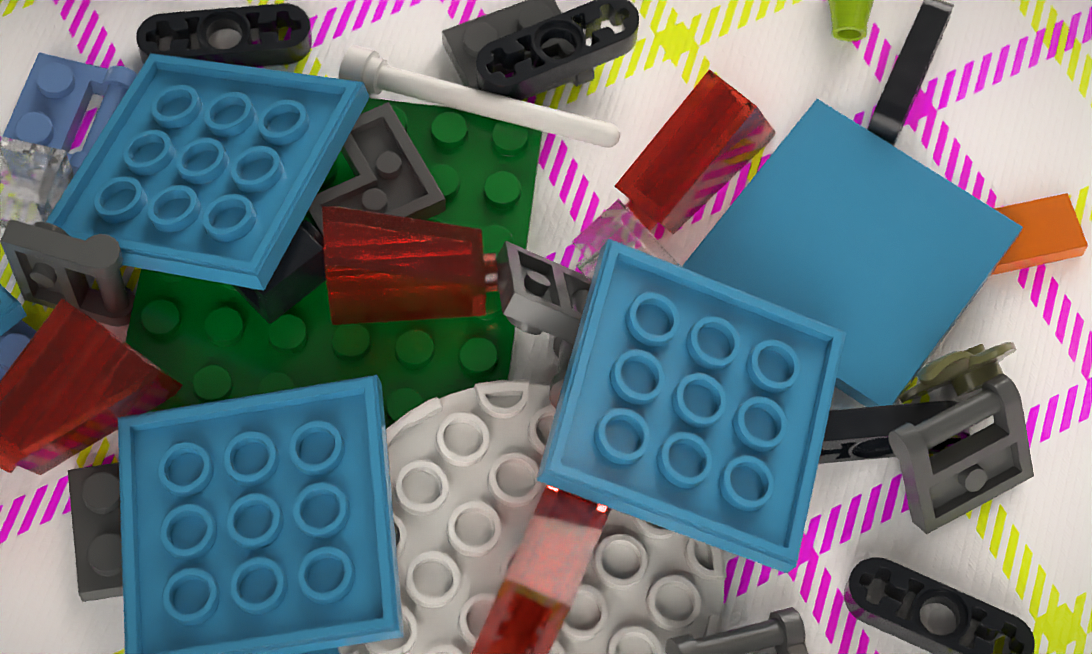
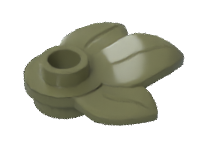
M1005 342L986 350L983 344H979L964 351H954L921 368L916 373L920 383L902 393L899 399L901 403H904L908 400L924 396L948 384H952L957 397L982 388L984 382L999 374H1004L999 362L1004 360L1006 356L1016 352V346L1013 342Z

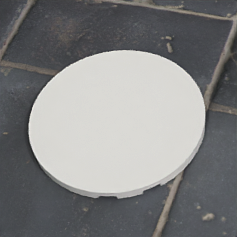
M528 379L477 383L473 388L455 392L440 399L435 397L407 412L386 429L404 637L337 647L339 654H666V642L670 638L690 634L694 639L720 633L723 621L721 617L724 605V580L727 577L724 550L536 481L556 411L549 399L550 385L529 383Z

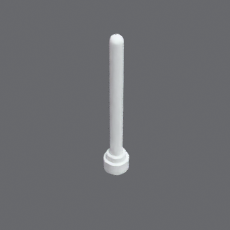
M352 45L347 49L341 61L338 79L364 82L369 96L371 93L379 95L385 90L605 148L615 146L620 139L619 129L614 124L389 67L388 61L380 58L379 52Z

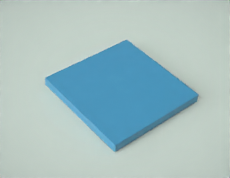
M151 53L46 222L63 229L71 237L85 241L97 234L112 236L119 243L123 256L122 265L265 290L370 98L365 84L359 81Z
M816 99L682 265V268L845 331L846 336L835 387L865 407L895 405L902 393L906 391L917 376L916 373L923 368L991 276L997 264L1020 235L1023 227L821 100Z
M608 238L599 252L536 481L788 573L797 567L846 332Z
M377 375L118 417L125 654H299L404 637L382 384Z

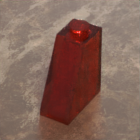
M709 69L615 184L614 187L629 198L622 209L650 232L659 223L674 235L771 141L776 134L775 130L754 103Z
M339 206L322 207L324 263L332 325L486 316V292L498 291L496 253H483L482 229Z
M62 298L0 380V468L12 474L16 467L19 466L35 474L42 475L118 430V417L142 414L152 410L175 396L183 384L91 316Z
M546 485L471 654H549L573 604L612 508Z

